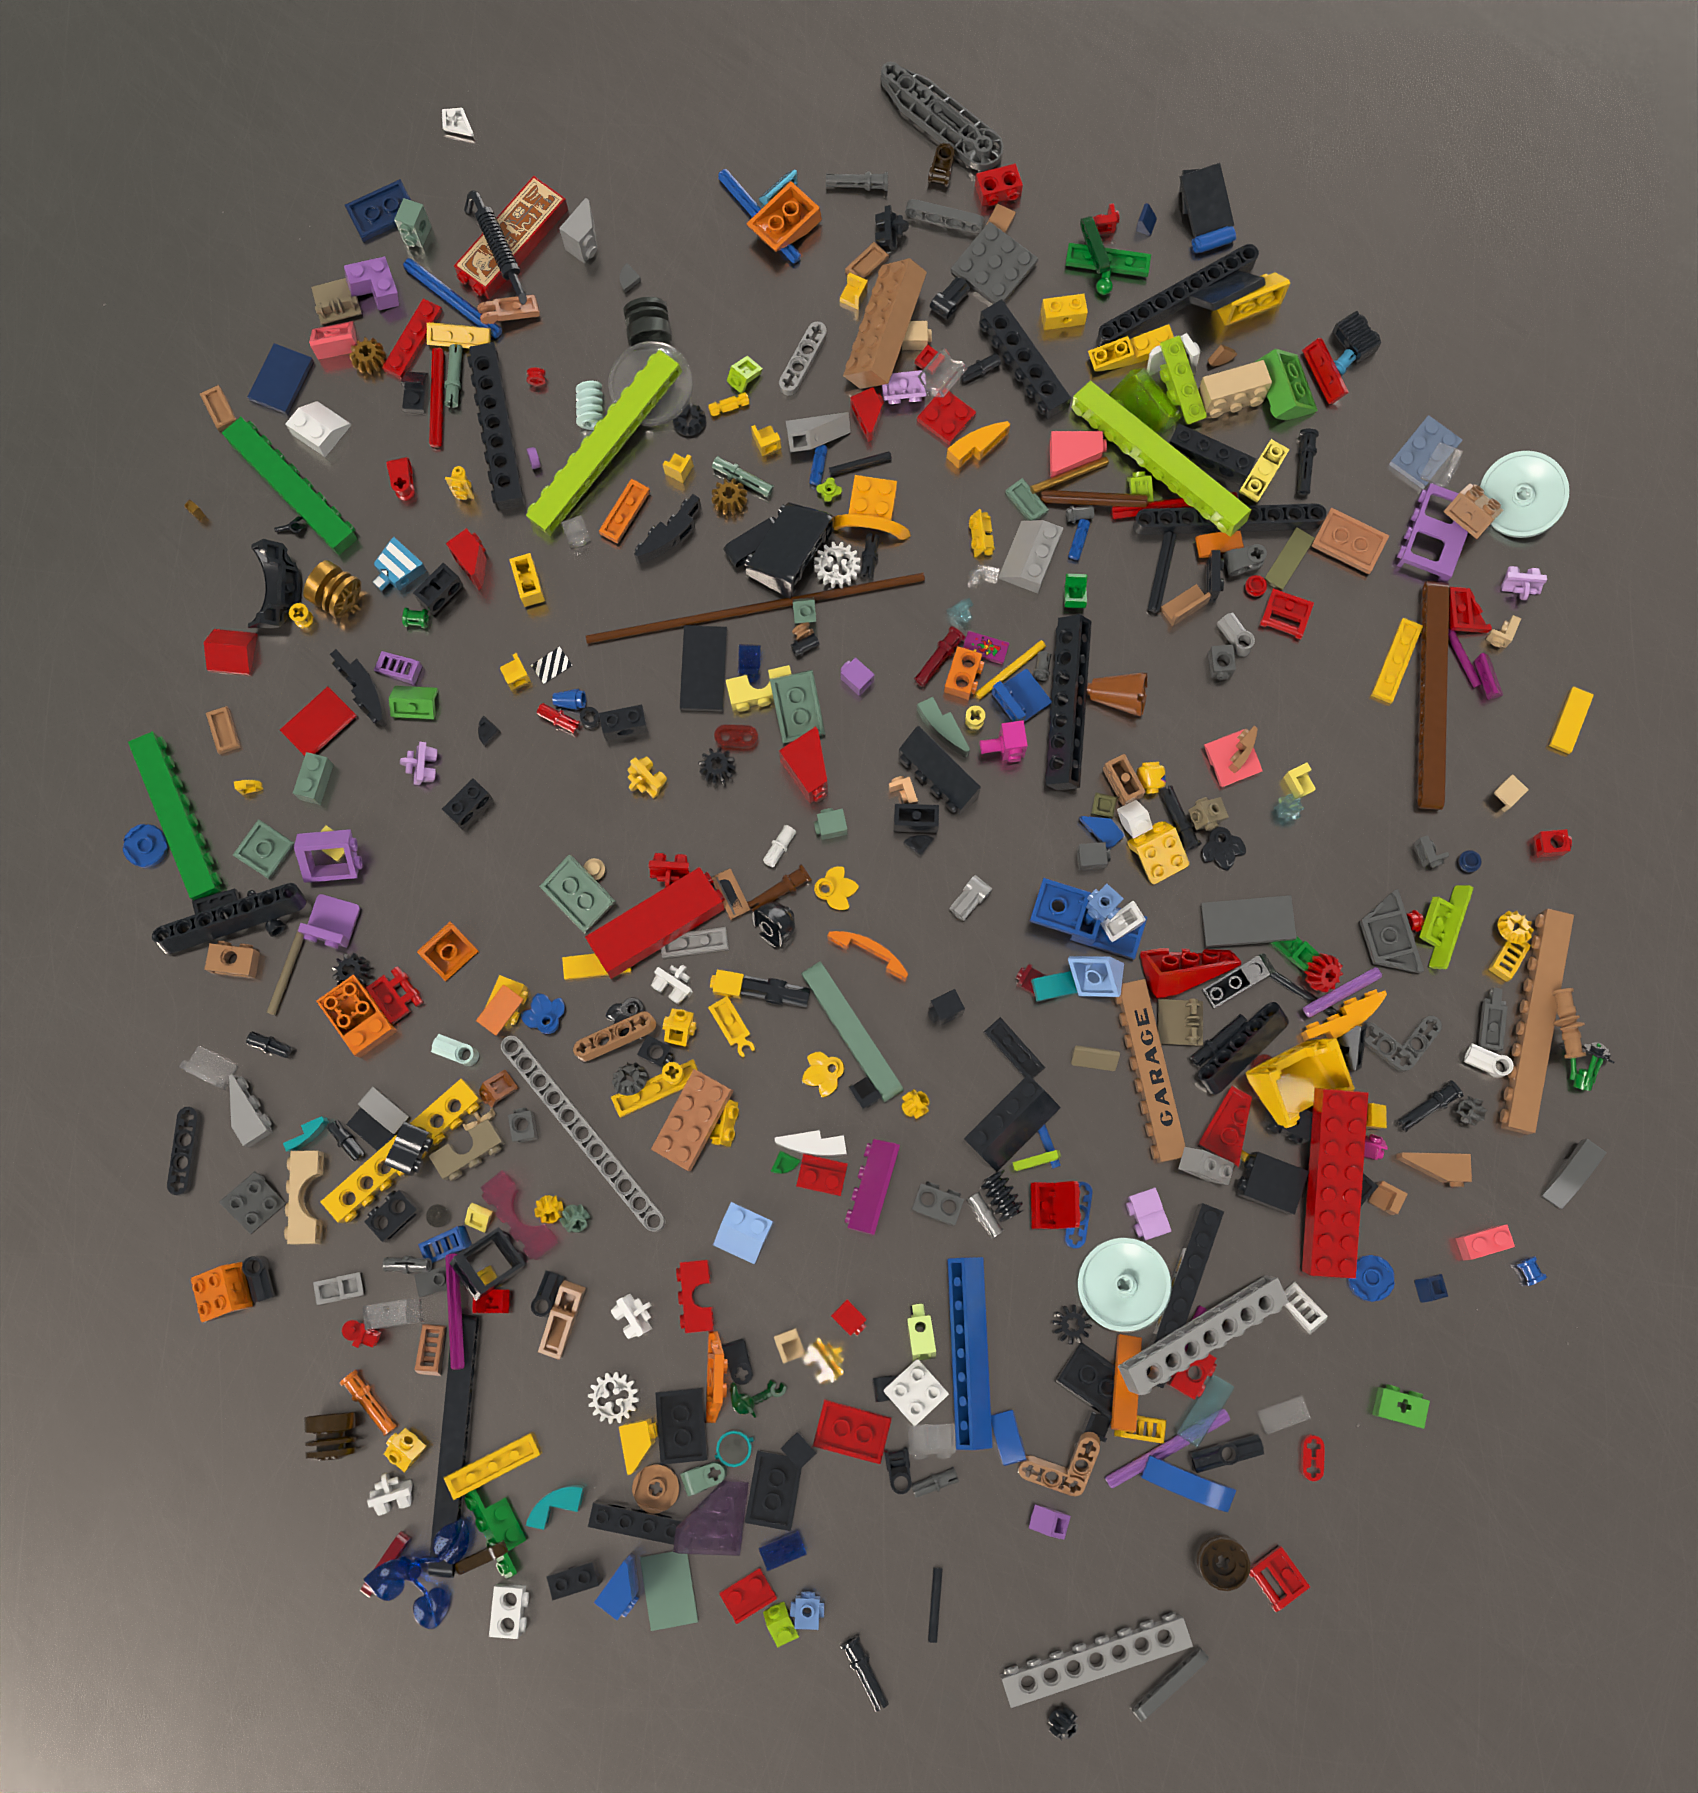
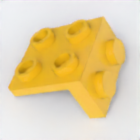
M1166 821L1155 823L1152 826L1153 829L1127 841L1129 848L1138 854L1148 880L1152 884L1168 878L1189 865L1176 828Z

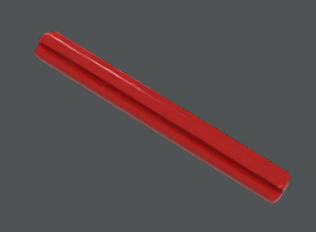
M442 348L432 349L429 444L433 448H439L442 445L444 351Z

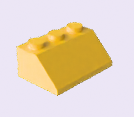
M1276 272L1269 275H1261L1260 277L1265 278L1266 285L1217 310L1224 325L1227 326L1282 304L1290 285L1289 279Z

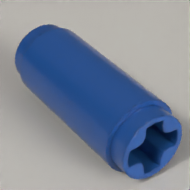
M1226 226L1192 239L1194 252L1203 253L1232 243V241L1236 240L1235 229L1233 226Z

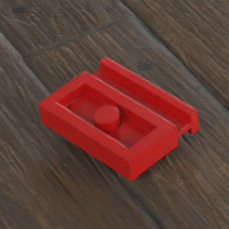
M803 1154L796 1187L841 1196L848 1163Z
M761 1567L719 1592L736 1624L778 1598Z

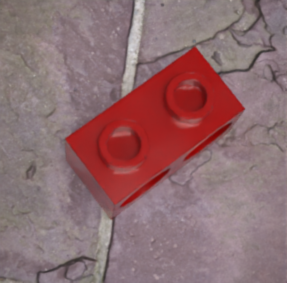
M1016 163L977 173L975 179V187L982 206H992L1001 201L1015 200L1022 194L1023 184Z

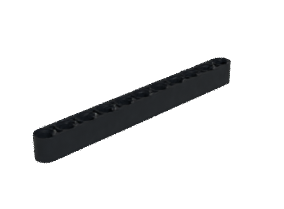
M462 1314L465 1366L463 1369L453 1370L451 1368L449 1350L428 1567L429 1577L454 1578L456 1571L454 1564L457 1563L463 1496L453 1500L443 1477L466 1466L479 1315Z

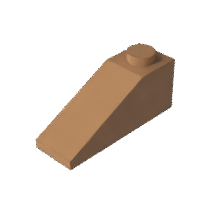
M1396 1154L1397 1160L1442 1183H1450V1187H1464V1183L1472 1182L1471 1154Z

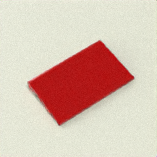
M327 686L287 722L280 731L304 756L306 752L316 754L357 715Z

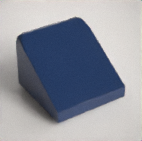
M1148 203L1144 204L1136 232L1150 236L1157 217Z
M1442 1274L1415 1280V1286L1421 1303L1448 1297Z

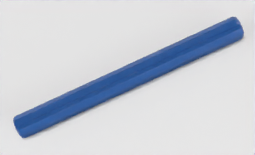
M727 169L719 172V180L753 218L761 208ZM792 243L781 249L792 263L795 264L801 259V254Z
M407 258L403 263L406 271L479 327L491 328L492 337L498 338L501 335L502 330L500 326L496 323H482L480 319L482 313L478 312L475 307L414 260Z

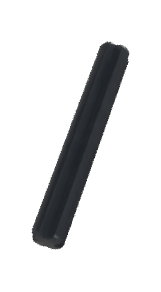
M1171 531L1164 533L1148 605V610L1153 613L1160 612L1177 537Z

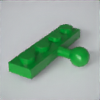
M1069 243L1065 266L1096 270L1087 245ZM1105 248L1110 262V271L1102 273V278L1097 282L1096 289L1101 295H1107L1112 291L1111 272L1148 277L1151 254Z

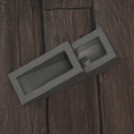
M1589 1139L1581 1140L1569 1159H1565L1541 1196L1561 1210L1590 1177L1607 1152Z

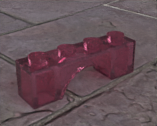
M500 1171L480 1187L484 1192L481 1194L488 1205L493 1204L498 1210L495 1212L496 1216L502 1223L507 1222L512 1228L509 1230L510 1234L516 1241H522L525 1245L523 1251L530 1259L541 1260L561 1244L548 1225L528 1226L520 1221L514 1207L515 1198L520 1189L506 1171Z

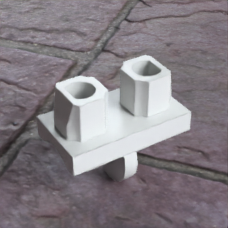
M671 965L668 971L673 973L674 976H671L659 967L655 970L656 976L651 986L660 993L663 992L668 984L674 987L668 998L679 1005L686 996L690 997L693 993L691 988L679 981L682 979L687 983L690 979L685 974L686 966L681 965L677 969Z
M631 1294L616 1301L617 1305L611 1310V1313L617 1320L623 1317L627 1318L630 1324L623 1328V1332L628 1339L635 1336L639 1337L652 1329L647 1321L651 1318L647 1311L652 1306L650 1302L643 1305L639 1298L634 1300Z
M384 1473L381 1475V1482L374 1484L376 1490L370 1491V1499H367L369 1508L374 1507L378 1516L386 1514L391 1510L389 1501L397 1500L398 1506L401 1509L409 1507L412 1503V1480L408 1479L399 1482L398 1477L390 1478L388 1473Z

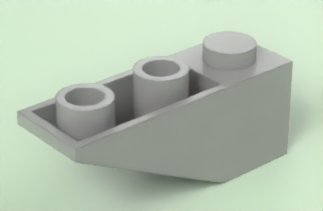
M848 412L786 421L790 452L813 449L851 433Z
M231 1074L229 1075L231 1127L242 1145L250 1148L273 1133L270 1128L272 1123L266 1114H261L258 1109L260 1103L254 1095L250 1096L247 1091L249 1086L242 1076L239 1077Z

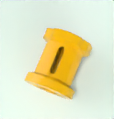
M297 603L289 609V616L298 627L309 628L313 624V614L304 604Z
M669 1062L663 1067L662 1075L667 1082L676 1085L684 1078V1071L678 1063ZM672 1068L679 1071V1073L675 1074L676 1078L674 1079L667 1075L671 1073Z

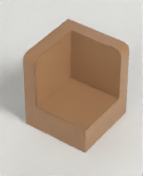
M1385 1181L1377 1182L1376 1184L1379 1187L1369 1197L1368 1203L1391 1215L1398 1214L1407 1193Z

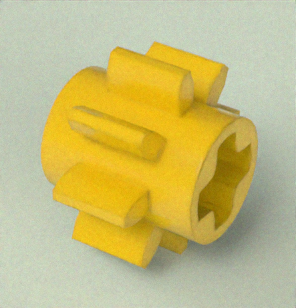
M913 1089L902 1097L905 1101L902 1103V1110L907 1116H914L918 1119L929 1112L927 1108L929 1098L924 1092H917Z
M545 1195L539 1201H536L535 1216L540 1217L541 1223L550 1224L556 1222L558 1218H562L561 1211L564 1208L562 1201L558 1202L557 1196Z

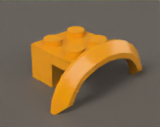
M855 475L849 513L835 516L834 530L843 527H866L891 533L901 540L911 537V533L906 527L891 521L897 492V481Z

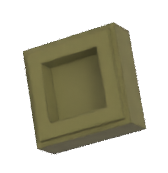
M1095 793L1091 815L1113 819L1117 797Z

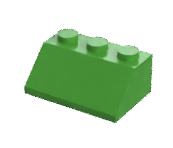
M1274 349L1255 361L1264 360L1272 384L1266 397L1271 405L1270 411L1275 418L1287 421L1318 411L1297 354Z

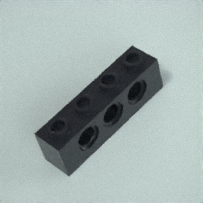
M1179 423L1169 442L1170 445L1196 466L1240 486H1243L1257 459Z
M596 1500L592 1504L588 1527L681 1546L688 1519L661 1513H648L642 1509Z

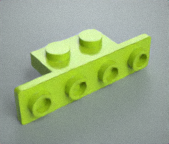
M1176 336L1161 342L1160 347L1166 363L1160 365V377L1166 383L1168 389L1166 393L1169 402L1173 406L1180 405L1186 424L1206 418L1207 415L1181 337Z
M1456 885L1450 902L1440 897H1432L1419 937L1435 946L1429 963V967L1432 969L1448 968L1471 899L1473 887L1470 885Z

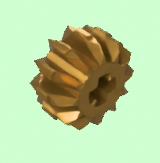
M364 337L363 342L356 339L357 346H351L352 352L349 353L353 367L362 374L367 370L368 374L371 375L374 369L379 372L378 366H383L385 363L384 359L386 358L383 345L377 343L374 338L369 341L368 338Z
M725 478L723 485L717 482V489L712 490L714 497L711 498L712 503L716 504V510L720 511L723 509L724 515L728 511L735 515V509L742 512V505L747 504V498H745L747 490L743 489V484H736L734 478L731 480V483H728V480Z

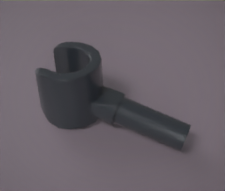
M298 516L289 524L275 527L274 530L276 533L286 530L298 533L306 525L300 526L298 524L303 519Z

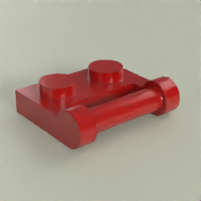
M1272 589L1259 626L1265 628L1269 626L1295 635L1294 638L1301 640L1314 602ZM1271 613L1299 622V626L1296 627L1270 618Z
M1278 1546L1260 1561L1250 1566L1249 1576L1254 1577L1271 1601V1607L1275 1612L1283 1609L1310 1588L1282 1546ZM1266 1567L1284 1591V1596L1279 1598L1261 1571Z

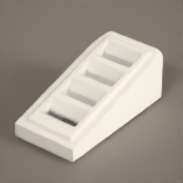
M1296 1282L1284 1291L1287 1299L1293 1293H1298L1296 1298L1284 1306L1310 1335L1327 1320L1328 1316ZM1303 1299L1304 1303L1296 1309L1294 1306ZM1309 1307L1311 1310L1305 1316H1302L1301 1313ZM1313 1315H1316L1317 1318L1310 1324L1308 1320Z

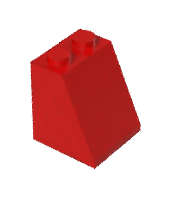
M815 726L779 750L780 762L809 804L814 801L816 803L820 802L827 796L826 793L828 792L819 731Z

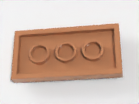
M694 1069L651 1150L685 1170L691 1171L734 1090Z

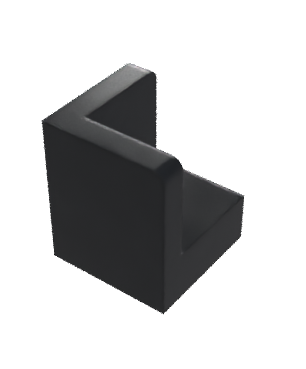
M868 1077L863 1078L854 1085L848 1086L849 1091L862 1111L882 1099L881 1094L874 1088Z
M1089 1410L1081 1432H1093L1098 1435L1100 1441L1106 1443L1107 1438L1105 1436L1111 1421L1105 1416Z
M799 1431L780 1448L799 1469L817 1454L816 1449Z

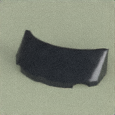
M262 539L253 543L251 549L256 554L263 569L265 597L260 611L256 613L254 620L248 623V628H278L290 617L289 609L291 606L299 603L300 575L296 562L291 561L287 554L288 549L283 543Z

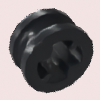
M586 707L580 713V720L584 727L592 729L599 725L600 716L595 708ZM591 713L592 716L595 714L593 722L585 721L587 714Z

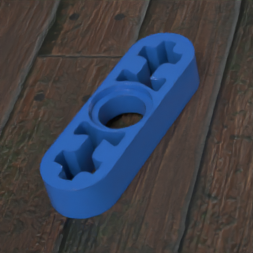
M1078 1182L1079 1188L1084 1186V1190L1088 1191V1195H1084L1082 1203L1087 1202V1206L1079 1204L1080 1209L1085 1213V1218L1080 1222V1225L1084 1226L1083 1230L1079 1228L1077 1233L1081 1237V1241H1077L1076 1245H1074L1073 1240L1069 1239V1235L1074 1234L1075 1228L1065 1229V1243L1074 1249L1082 1247L1087 1236L1093 1191L1086 1182Z

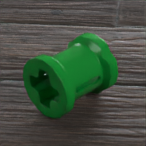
M407 607L404 608L402 615L404 627L414 625L427 628L429 620L427 609L417 611L410 610Z

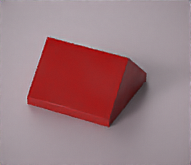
M213 629L204 641L207 670L251 675L258 634Z

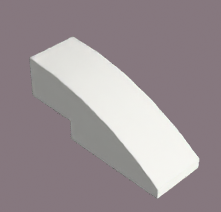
M820 1130L775 1137L777 1145L798 1153L828 1157L847 1155L844 1135L821 1139Z

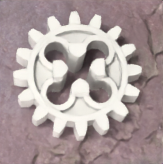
M832 542V547L830 548L826 544L824 545V552L818 550V557L814 559V564H816L814 571L818 572V580L824 578V585L830 582L831 588H834L836 584L843 588V583L846 582V584L851 585V578L857 579V573H860V558H856V550L851 552V545L845 548L843 547V542H840L839 546ZM829 555H834V556H835V558H836V564H835V565L833 564V557H831V556H829ZM840 565H841V572H842L843 574H846V575H841V574L839 573V566H840Z
M615 1372L611 1378L609 1373H605V1380L598 1377L597 1382L599 1385H591L594 1393L588 1394V1397L593 1398V1402L588 1405L589 1407L595 1406L596 1410L593 1412V1415L600 1413L601 1422L608 1418L609 1424H613L614 1418H616L618 1423H621L623 1415L627 1419L631 1417L629 1410L636 1411L637 1408L633 1405V1402H639V1398L634 1397V1394L639 1390L632 1389L631 1386L634 1384V1380L626 1381L628 1375L625 1374L622 1378H619V1372ZM608 1382L614 1384V1395L620 1394L623 1390H627L629 1393L627 1399L619 1398L616 1400V1405L621 1408L619 1414L613 1411L615 1405L613 1401L607 1402L604 1406L599 1404L600 1397L607 1398L611 1396V1391L607 1389Z

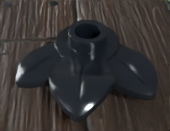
M1225 827L1214 828L1209 835V841L1202 849L1204 862L1215 859L1219 866L1225 870H1229L1233 866L1236 858L1235 855L1246 854V847L1242 839L1231 835L1230 831ZM1219 834L1224 835V840L1222 842L1218 840Z
M628 998L623 1003H615L609 1007L606 1018L613 1020L614 1024L633 1015L644 1012V1005L638 998ZM630 1005L635 1006L636 1011L634 1013L629 1011ZM629 1028L623 1029L620 1036L627 1035Z

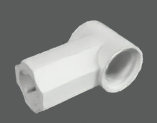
M1473 1043L1464 1057L1465 1063L1484 1070L1495 1078H1502L1508 1075L1514 1066L1513 1061L1508 1056L1498 1055ZM1497 1061H1500L1504 1064V1072H1500L1497 1070Z

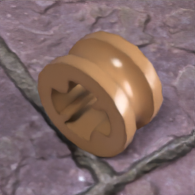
M809 622L801 623L792 630L793 635H797V641L814 633V630L809 628Z

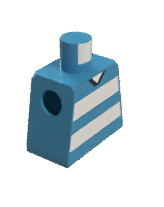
M393 537L374 562V566L380 575L372 582L381 591L389 583L396 589L401 590L427 570L415 555Z

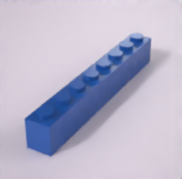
M983 1257L949 1258L948 1278L956 1450L989 1449L993 1447Z

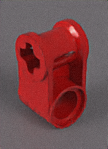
M404 457L387 461V470L392 489L400 500H410L415 494L412 477L413 470L409 458Z

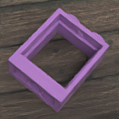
M351 829L297 834L294 850L304 883L357 878L359 869H362V858L357 855V839L353 838ZM344 848L347 863L315 866L311 850Z

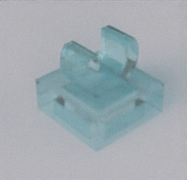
M965 598L946 611L950 617L958 616L962 623H966L973 618L967 610L973 606L970 598Z

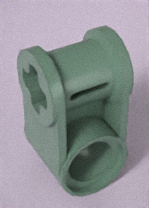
M714 1461L680 1473L687 1496L700 1493L709 1487L721 1483L727 1476L725 1464ZM713 1467L716 1470L720 1469L721 1474L718 1475V1479L716 1478V1476L710 1475V1472L713 1471Z

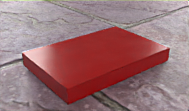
M824 1399L813 1447L881 1464L892 1417Z

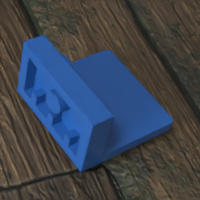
M1024 669L1004 684L1001 681L997 682L992 688V695L1013 722L1027 721L1052 702L1028 669Z

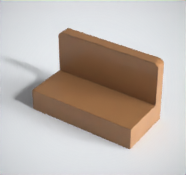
M1196 584L1163 605L1161 611L1170 624L1174 626L1207 605L1212 595L1209 592L1204 595Z

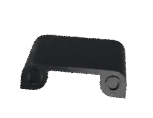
M788 502L786 505L782 504L778 511L777 519L754 554H750L747 557L745 566H747L746 575L791 599L796 591L793 585H796L797 581H800L802 578V572L820 544H824L825 540H829L832 536L835 516L828 512Z

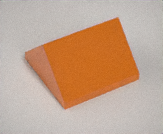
M451 921L417 951L445 981L478 952L475 946Z

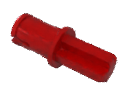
M544 703L537 709L539 716L553 722L554 726L558 725L570 731L572 734H575V729H578L580 721L565 715L564 711H558Z

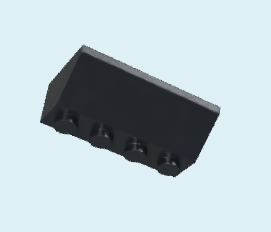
M918 725L899 748V760L904 766H910L915 771L914 775L922 783L925 781L930 786V791L937 798L941 797L945 800L946 807L952 813L957 812L961 815L978 799L981 786Z
M1028 1074L964 1140L998 1172L1061 1107Z

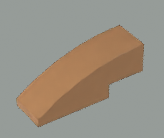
M566 1280L560 1285L554 1307L551 1309L541 1340L539 1353L561 1359L586 1290L585 1287Z

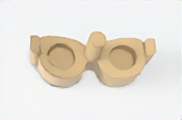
M491 1108V1111L480 1117L478 1111L475 1112L474 1116L477 1121L462 1124L464 1129L469 1131L486 1119L492 1120L496 1115L494 1109Z

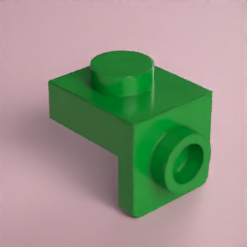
M1066 574L1064 585L1065 607L1086 608L1087 574Z

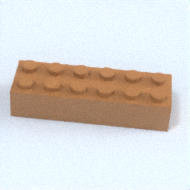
M911 258L882 265L878 272L876 284L872 289L870 301L866 306L865 315L859 326V332L856 341L853 343L852 352L846 363L843 375L860 389L888 384L927 273Z

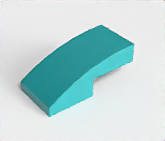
M1071 971L1031 980L1037 1002L1078 993Z
M321 1116L301 1125L304 1134L284 1142L283 1145L286 1152L298 1151L312 1142L329 1124L328 1118Z

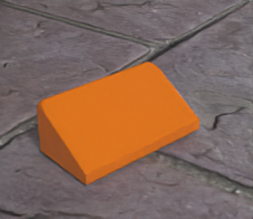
M502 985L476 1021L497 1036L524 999L507 986Z

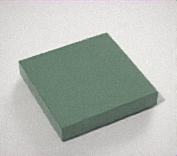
M258 819L233 856L271 880L294 848L295 843Z

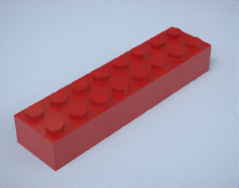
M1315 1088L1302 1262V1272L1311 1276L1356 1279L1368 1092Z

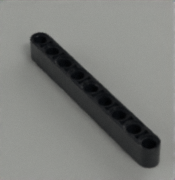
M1253 244L1243 245L1104 323L1098 331L1096 339L1098 347L1126 336L1131 338L1190 305L1189 295L1238 271L1247 273L1252 270L1259 255L1258 248ZM1156 305H1161L1164 308H1158ZM1138 315H1143L1146 318H1140ZM1120 325H1126L1129 328H1123ZM1103 335H1109L1111 338H1105Z
M1317 503L1247 506L1251 509L1249 516H1252L1255 521L1248 520L1237 531L1295 530L1296 528L1314 530L1320 527L1327 511L1323 505ZM1194 507L1142 509L1137 513L1133 523L1134 531L1139 535H1164L1165 532L1169 531L1175 534L1221 532L1214 523L1206 522L1204 517ZM1311 514L1317 515L1319 519L1312 518ZM1268 515L1274 516L1276 520H1270ZM1289 515H1295L1298 520L1291 519ZM1188 518L1191 523H1185L1182 519ZM1161 519H1167L1170 524L1162 523ZM1139 520H1146L1149 524L1143 525Z

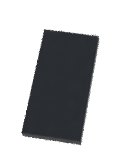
M684 625L680 710L723 712L727 627Z

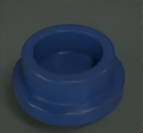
M1473 850L1463 852L1458 860L1459 866L1466 872H1475L1482 863L1480 855Z

